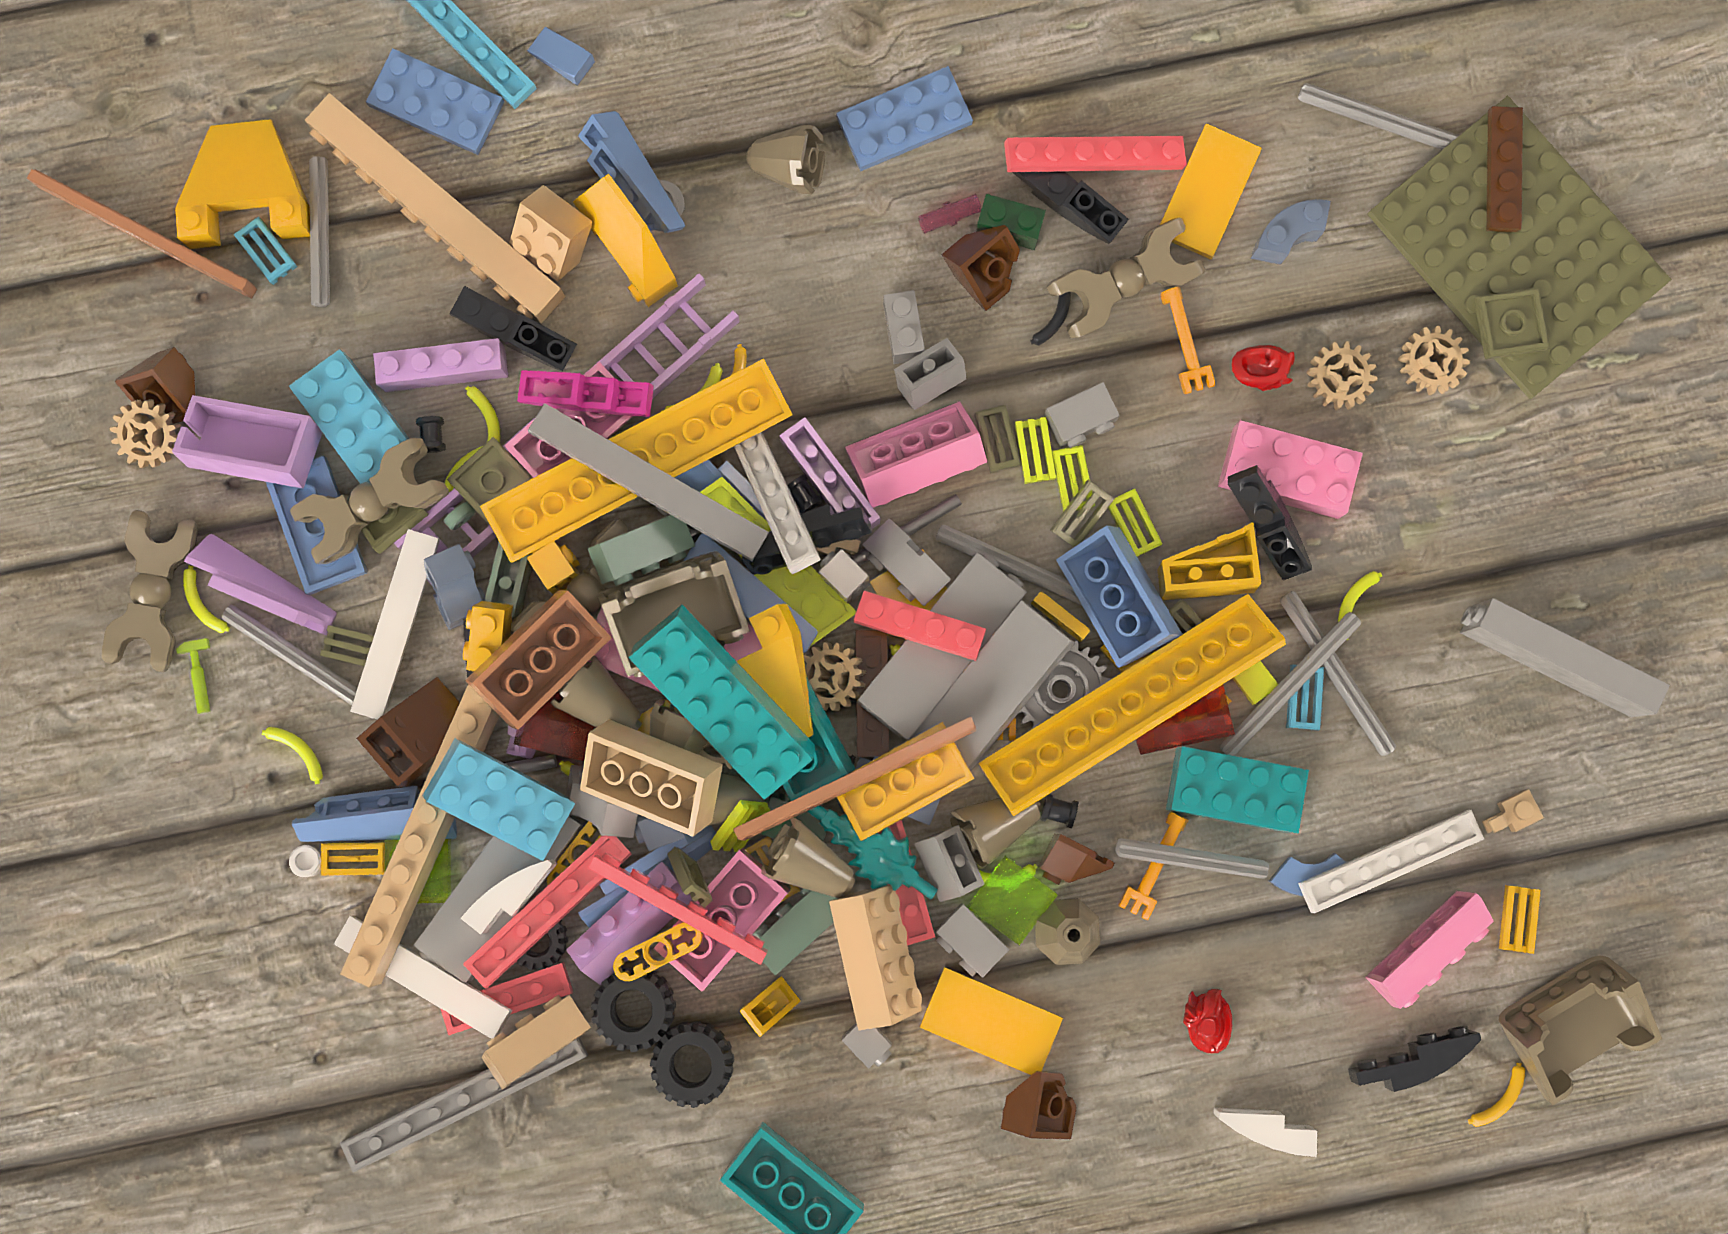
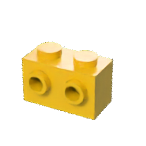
M553 541L532 552L533 554L527 557L547 590L552 594H555L558 590H566L570 581L580 575L576 569L580 563L571 549H568L565 544L559 546Z
M480 601L472 606V610H468L466 628L470 629L469 641L465 642L463 648V660L467 661L466 670L475 671L510 637L513 605Z

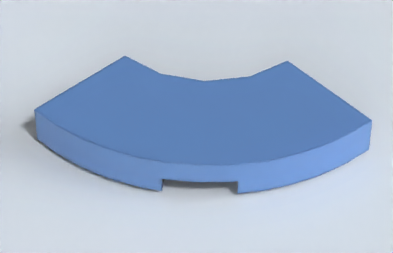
M1336 853L1330 855L1326 860L1315 864H1304L1292 857H1288L1269 882L1283 891L1303 896L1298 883L1346 862Z

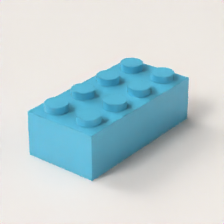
M341 349L289 385L290 389L360 484L367 481L370 482L369 479L378 473L382 457L388 449L409 439L350 357Z
M457 738L453 740L422 795L426 802L544 861L575 805L569 797Z

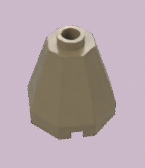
M801 125L759 138L747 151L748 165L751 166V169L756 174L800 194H813L815 190L812 187H819L821 184L825 164V152L819 151L818 143L824 144L823 135L813 125Z
M658 699L650 714V736L699 754L708 741L672 703L670 708L665 707V700Z
M1078 898L1053 899L1034 919L1035 946L1056 965L1083 964L1100 945L1099 917ZM1074 929L1073 932L1075 933L1073 939L1067 937L1068 931Z

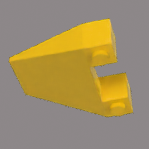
M269 119L210 126L175 207L177 238L190 249L221 246L218 212L269 207L271 229L281 239L309 237L310 205L273 121Z
M609 174L573 201L576 209L593 221L591 226L594 235H598L627 274L631 283L627 288L637 302L643 300L649 308L678 287L676 278L648 226Z
M777 604L749 618L762 649L736 662L807 737L813 736L801 632L788 604Z

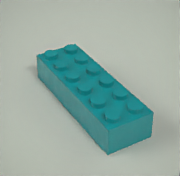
M683 604L633 646L628 658L763 799H766L813 760L815 744Z

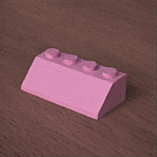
M600 362L596 363L584 374L587 377L614 378ZM554 408L606 439H609L633 417L629 415ZM531 421L505 445V448L534 478L572 457L528 433V429L533 422Z
M960 401L845 447L862 491L873 508L885 505L894 499L915 493L919 489L937 482H943L949 477L964 471L973 470L977 466L987 463L980 434Z
M1455 892L1365 978L1391 1006L1399 1009L1411 1006L1419 998L1418 992L1425 985L1431 986L1441 978L1443 974L1441 970L1449 963L1454 964L1458 962L1466 953L1464 949L1472 941L1474 943L1480 941L1489 932L1487 927L1493 922V919L1482 898L1477 893Z

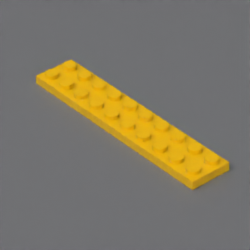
M762 359L608 440L672 477H676L793 414L765 360ZM571 458L482 504L480 507L509 561L513 563L638 496Z
M1246 594L979 762V765L1011 814L1015 816L1286 645L1285 638L1250 595Z

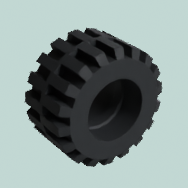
M627 967L622 969L623 972L629 971L631 975L635 974L633 968ZM653 970L633 981L620 980L614 973L606 978L594 994L595 1000L591 1004V1010L594 1011V1015L591 1017L592 1023H596L598 1027L596 1032L599 1037L603 1035L606 1038L605 1043L609 1046L612 1044L618 1046L617 1050L621 1051L629 1049L630 1052H637L643 1048L645 1050L658 1042L670 1029V1025L675 1017L676 1000H673L672 995L674 992L666 984L667 980L663 976L659 977L656 971ZM627 990L641 991L649 998L652 1004V1016L641 1027H630L624 1024L617 1015L616 1001Z
M701 1021L680 1023L678 1026L668 1030L655 1046L654 1054L650 1061V1067H652L651 1077L652 1081L655 1080L657 1083L656 1089L658 1092H663L666 1095L665 1099L669 1102L674 1100L678 1102L677 1106L691 1105V1108L698 1107L703 1103L706 1105L712 1102L714 1098H718L727 1086L734 1069V1054L731 1052L732 1046L730 1042L724 1038L725 1034L721 1030L719 1032L713 1028L714 1025L709 1023L707 1025L702 1024ZM696 1045L708 1053L712 1067L709 1075L704 1080L690 1082L679 1076L674 1066V1057L682 1047Z

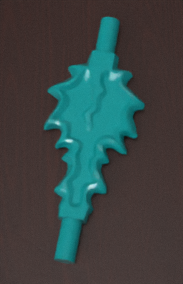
M820 805L807 811L820 821L819 824L823 826L824 831H830L834 834L831 843L845 845L848 847L849 853L857 854L848 865L859 867L855 875L868 878L871 881L870 887L872 889L890 884L893 891H896L903 884L908 888L912 886L930 900L935 896L938 889L920 877L919 872L914 868L917 856L909 855L908 837L897 840L890 828L887 827L881 833H876L860 841L846 814L839 816L837 812L831 809L826 810Z

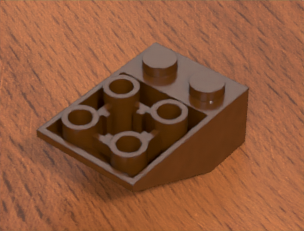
M436 677L381 716L356 739L398 787H408L433 765L460 702L439 677Z

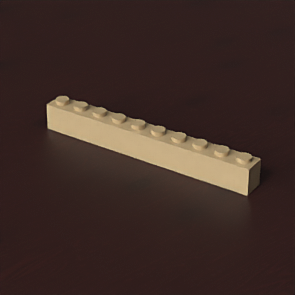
M330 93L305 119V122L312 129L309 134L320 145L324 146L328 143L333 147L332 154L344 165H347L349 162L357 168L355 173L368 185L373 181L379 186L380 189L377 192L390 204H393L394 201L398 202L403 207L401 212L411 222L415 224L419 220L426 226L423 231L436 243L440 240L444 241L449 246L447 251L460 263L464 259L470 263L472 267L469 270L482 282L489 279L496 285L493 290L506 302L510 298L519 305L516 310L520 314L530 319L535 318L542 324L566 297L559 286Z
M469 684L340 975L367 987L382 984L455 818L452 814L426 802L422 795L453 740L457 738L484 752L499 718V715Z

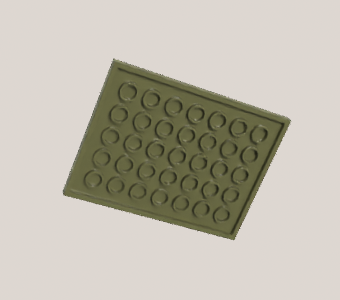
M1508 95L1495 105L1518 107ZM1487 112L1372 208L1367 215L1481 345L1482 341L1474 299L1478 296L1539 287L1550 349L1541 352L1494 358L1525 395L1532 399L1672 279L1524 113L1522 141V229L1518 232L1486 231Z

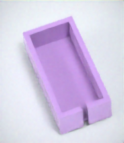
M192 395L183 421L201 439L199 440L187 427L181 426L172 453L188 468L304 488L323 432L312 418L307 415Z

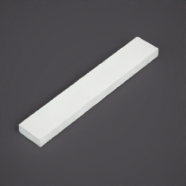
M763 431L735 445V450L791 574L793 575L820 561V556Z
M410 529L407 530L350 712L377 720L385 714L427 583L424 559L436 554L440 541L439 538Z
M1466 810L1298 884L1310 912L1316 913L1482 841L1484 837L1472 810Z
M349 916L334 945L350 953L363 921L355 916ZM400 943L386 972V976L491 1039L500 1034L513 1011L468 983H463L436 964L423 960L417 953Z

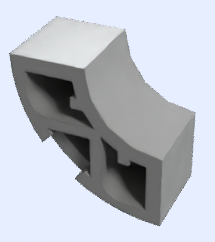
M890 518L862 544L871 553L867 559L879 571L885 567L901 583L897 589L910 602L916 598L925 606L951 580Z
M571 765L566 796L575 805L569 815L578 816L590 821L599 829L601 836L633 838L638 814L581 791L580 785L584 765Z

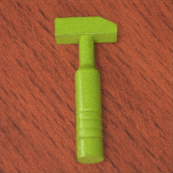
M208 638L184 642L176 648L177 654L190 653L192 663L190 672L197 714L211 712L204 669L200 666L198 651L210 649Z

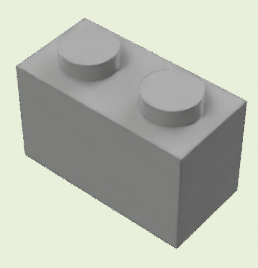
M915 291L883 295V307L893 364L905 363L925 351Z
M948 338L894 369L897 387L914 410L966 380L964 359Z
M1104 382L1048 407L1044 414L1060 448L1067 444L1070 448L1078 446L1087 440L1085 436L1095 431L1098 435L1112 430L1115 427L1113 423L1120 416Z
M842 549L837 554L832 551L820 563L822 567L819 571L820 577L847 604H851L870 585L869 576Z
M959 825L939 831L914 843L931 884L938 889L936 895L939 902L961 897L984 885V881Z
M963 903L935 930L940 935L936 941L949 954L955 950L963 958L959 964L972 977L978 973L983 978L1009 951Z

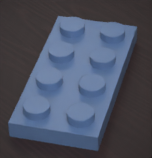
M392 48L366 103L371 108L479 155L504 104V100L501 96Z
M949 66L836 113V118L860 171L961 130L973 123V119Z
M325 456L313 459L304 488L266 482L305 594L312 595L368 573L358 543L354 550L346 556L329 564H316L311 550L323 540L325 533L323 523L319 519L310 523L295 522L290 513V509L312 494L336 498L340 496Z

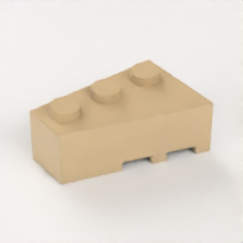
M559 995L543 1005L545 1012L536 1018L532 1014L527 1015L515 1024L518 1030L507 1037L502 1032L487 1042L489 1049L484 1052L482 1059L502 1090L591 1028L570 995L564 999H561Z

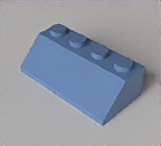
M1106 525L1056 559L1118 668L1156 652L1183 635L1120 527Z

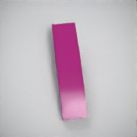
M521 370L517 402L543 406L546 403L553 408L650 417L654 386L646 382L619 381L615 378L587 377L580 373Z

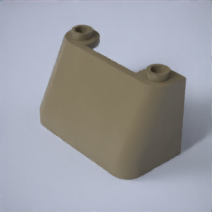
M717 551L705 553L629 580L620 585L612 586L597 595L627 677L634 675V677L644 676L628 658L633 646L681 604L687 608L714 638H717L719 641L725 640L726 644L740 641L744 638L743 634L750 632L726 560Z
M1594 956L1583 961L1507 1007L1499 1015V1022L1504 1033L1541 1094L1552 1106L1572 1093L1573 1082L1568 1074L1610 1048L1621 1043L1629 1050L1643 1051L1662 1040L1639 981L1606 956Z

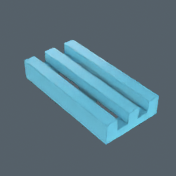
M259 216L234 234L272 285L278 282L277 279L280 276L285 277L288 274L287 271L298 267ZM259 227L284 259V264L281 265L256 233L255 228ZM248 233L276 270L272 273L244 236Z
M1293 664V665H1290V672H1291L1297 665H1294V664ZM1320 667L1315 672L1312 723L1307 722L1309 678L1301 687L1299 722H1296L1298 691L1288 700L1286 728L1320 730L1324 667Z

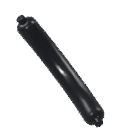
M1071 292L1059 295L1057 308L1052 319L1042 330L1032 336V340H1030L1032 345L1036 344L1039 346L1060 329L1069 311Z

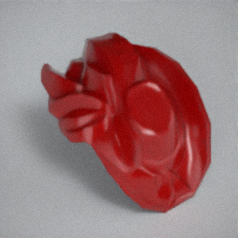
M1273 345L1248 347L1234 355L1232 358V371L1235 378L1246 386L1258 388L1261 391L1277 389L1293 381V379L1288 378V374L1290 373V367L1294 365L1295 354L1293 351L1287 352Z
M1211 989L1199 996H1195L1194 992L1191 991L1188 1002L1185 1005L1183 1023L1188 1029L1193 1045L1205 1053L1221 1052L1226 1049L1231 1038L1232 1013L1229 1004L1222 997V990Z

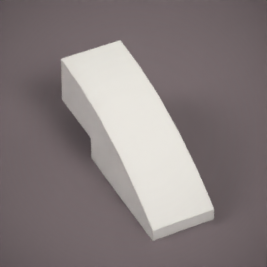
M553 859L546 860L508 876L482 895L466 911L461 919L479 934L487 933L504 911L510 916L518 914L558 863Z
M1214 1108V1115L1254 1142L1294 1155L1317 1157V1130L1310 1125L1285 1124V1115L1274 1110Z

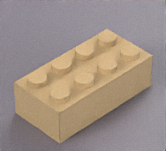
M609 719L589 732L580 790L694 837L713 820L723 764Z
M885 885L876 889L860 890L829 901L858 1031L891 1026L922 1011V996L916 985L914 962L909 955L906 942L907 931L902 924L899 911L900 900L895 891H893L892 886Z

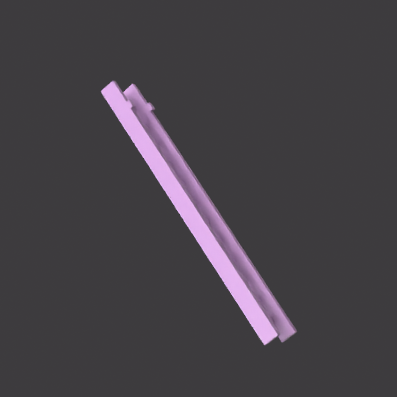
M697 274L598 362L608 371L612 369L622 381L634 382L617 363L635 349L659 375L650 383L654 386L653 399L740 322L739 316L733 310L711 329L687 303L706 286L704 278ZM679 308L704 333L689 350L664 324ZM656 329L682 355L666 370L641 344ZM454 488L428 511L429 515L411 530L439 538L432 531L431 527L446 513L449 514L455 509L454 506L464 497ZM467 522L461 526L472 539L463 548V551L468 550L472 558L496 538L490 525L479 535ZM406 534L394 542L399 549H402ZM441 539L436 551L437 553L448 549Z

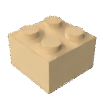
M542 185L520 202L509 245L558 282L580 263L593 221Z

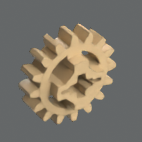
M1436 326L1431 333L1425 327L1420 331V335L1414 333L1409 337L1411 343L1406 342L1401 349L1406 354H1402L1398 361L1406 363V366L1400 370V373H1408L1410 375L1406 383L1410 384L1415 381L1417 383V392L1426 387L1428 395L1434 394L1437 388L1441 394H1444L1449 390V387L1455 388L1460 384L1458 379L1466 376L1467 372L1462 368L1469 365L1470 360L1464 359L1462 355L1469 350L1468 348L1459 347L1458 344L1462 341L1461 337L1455 340L1451 338V329L1441 334L1440 326ZM1421 346L1419 349L1420 357L1415 360L1417 348ZM1430 358L1432 360L1437 359L1439 364H1437V362H1431ZM1450 362H1453L1451 373L1448 376V365Z
M1346 341L1341 348H1339L1336 342H1333L1329 346V350L1323 347L1318 352L1320 357L1314 356L1310 361L1315 367L1310 368L1307 371V375L1314 377V379L1307 385L1308 387H1316L1317 391L1313 395L1314 398L1324 397L1323 406L1334 402V409L1339 410L1344 403L1345 407L1349 410L1354 407L1355 402L1359 405L1366 400L1364 395L1369 396L1374 391L1368 384H1373L1377 381L1376 376L1370 375V372L1376 368V364L1368 365L1367 360L1371 355L1370 353L1363 356L1359 354L1361 351L1360 345L1352 350L1350 349L1349 341ZM1337 357L1334 365L1324 366L1326 361ZM1338 371H1342V376L1347 377L1345 381H1342V376L1337 374ZM1359 385L1356 392L1347 395L1350 386L1355 387Z
M152 399L145 400L143 403L141 400L131 402V406H122L120 409L123 414L113 416L118 426L110 427L111 432L117 433V438H114L111 442L112 444H120L121 448L117 452L118 455H129L127 463L131 464L138 460L139 468L147 467L149 464L153 468L160 466L161 461L165 463L172 460L169 453L173 454L174 442H176L178 434H175V430L179 429L181 424L172 423L171 420L174 418L175 413L165 414V404L162 403L154 407V400ZM146 414L153 416L155 419H149ZM138 448L144 449L146 453L141 452Z
M824 642L823 650L814 646L812 647V657L804 655V661L807 663L805 666L806 677L825 711H827L829 705L832 711H839L840 703L844 707H850V697L860 698L859 693L856 691L857 687H865V683L859 681V676L865 675L866 670H860L857 667L861 664L862 659L858 657L852 658L855 650L851 648L844 650V644L836 643L833 647L831 643ZM829 656H837L843 662L835 664L832 659H829ZM830 671L835 672V675L832 676L833 683L828 682V679L831 677ZM828 689L829 693L832 694L834 697L827 698L821 695L819 692L826 691Z

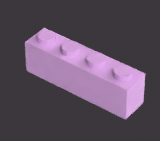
M498 338L373 353L376 384L385 392L508 377L505 347Z
M805 417L780 435L782 445L807 476L820 496H822L826 504H830L835 514L862 507L871 522V529L880 524L879 515Z
M663 862L658 864L647 875L650 877L648 883L660 889L661 885L671 888L679 894L677 899L688 905L693 900L690 894L686 895L683 893L675 873ZM628 892L568 947L566 951L580 971L601 985L606 978L614 973L613 963L619 954L652 938L674 916L637 895Z

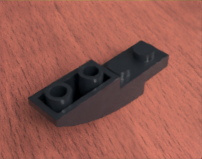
M1065 171L1012 172L1033 189L1031 193L1077 227L1107 244L1112 242L1129 220L1082 180L1078 183Z
M466 286L463 287L450 311L451 316L474 327L481 334L491 339L498 338L503 345L562 372L577 346V343L522 314L518 315Z
M1258 465L1228 476V486L1251 523H1254L1256 538L1282 580L1311 571L1312 565L1300 535L1272 481L1265 479Z
M830 504L800 514L815 548H825L832 543L855 540L863 535L872 533L871 522L862 507L835 514ZM769 531L753 561L742 556V561L753 575L768 574L772 570L787 567L772 531Z
M1459 1026L1448 1029L1449 1034L1437 1036L1436 1033L1416 1036L1417 1041L1408 1043L1411 1056H1408L1407 1052H1399L1388 1055L1389 1060L1377 1062L1376 1059L1358 1061V1067L1348 1069L1351 1082L1361 1086L1384 1081L1385 1088L1393 1092L1414 1087L1435 1078L1460 1062L1481 1041L1480 1033L1468 1030L1467 1026Z

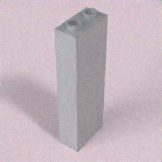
M977 552L930 611L986 628L981 650L1027 592L1022 588L1024 584L1017 577L1010 573L1006 576L997 568L999 564L996 560L987 554L982 556ZM906 640L856 703L906 742L972 660Z
M1494 598L1475 604L1472 607L1469 606L1461 619V623L1464 624L1460 632L1461 634L1629 717L1657 714L1670 686Z
M1021 600L981 649L977 660H972L910 739L941 722L947 728L971 717L976 726V732L954 742L971 772L1075 642Z
M569 815L544 861L553 859L557 862L585 824L573 815ZM493 836L413 945L420 950L418 955L432 964L438 963L446 969L447 973L458 978L463 983L471 982L474 976L463 963L514 916H510L504 911L490 930L484 934H479L464 922L461 917L493 886L508 876L543 861Z

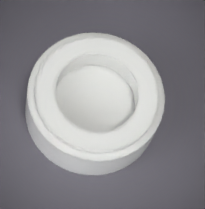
M302 845L294 849L289 858V866L292 872L300 877H311L318 874L321 870V851L312 845Z

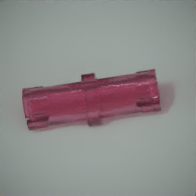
M974 194L953 203L947 201L942 204L943 207L918 216V221L923 233L926 234L943 226L950 225L952 227L957 225V221L980 213L982 208L977 195Z

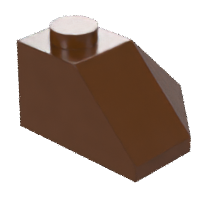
M1001 225L966 234L941 255L954 277L981 308L987 311L1010 291L1012 279L1009 277L1013 262L1018 260L1020 249L1008 227Z
M175 347L153 354L115 380V383L131 402L141 400L143 403L145 400L152 399L154 400V407L162 403L165 404V414L175 413L174 418L171 420L173 424L183 422L192 395L195 396L194 371L187 363L185 357Z
M1054 833L1038 868L1044 871L1043 878L1060 885L1062 880L1071 883L1110 870L1115 862L1099 856L1097 852L1062 834Z
M1036 1071L1006 1096L1003 1108L1001 1129L1028 1138L1071 1139L1077 1107L1073 1098L1066 1094L1064 1089L1066 1081L1063 1074Z

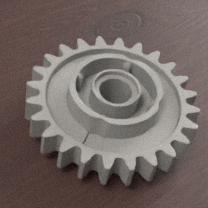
M1075 641V644L1020 710L1019 713L1023 712L1025 714L1021 723L1025 724L1031 721L1033 723L1032 730L1111 680V678L1101 676V673L1106 670V666H1096L1099 655L1089 658L1090 648L1086 647L1084 650L1079 651L1078 641ZM1061 681L1067 685L1068 695L1065 698H1058L1053 694L1052 686L1054 682Z

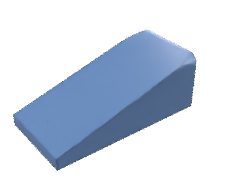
M544 27L527 50L528 53L577 86L595 63L590 52L547 27Z

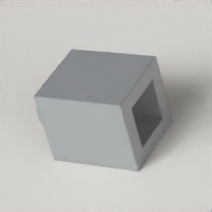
M856 1022L842 1036V1041L868 1069L873 1064L879 1067L892 1054L888 1050L892 1046V1042L879 1028L858 1031Z

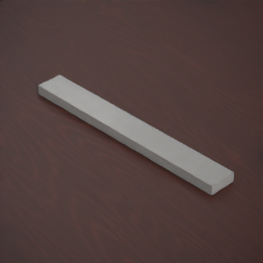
M544 403L528 429V433L750 561H753L768 536V531Z
M578 1037L560 1051L538 1064L534 1069L513 1081L503 1090L491 1071L487 1069L340 1142L341 1148L352 1172H355L587 1057L588 1053L581 1038Z

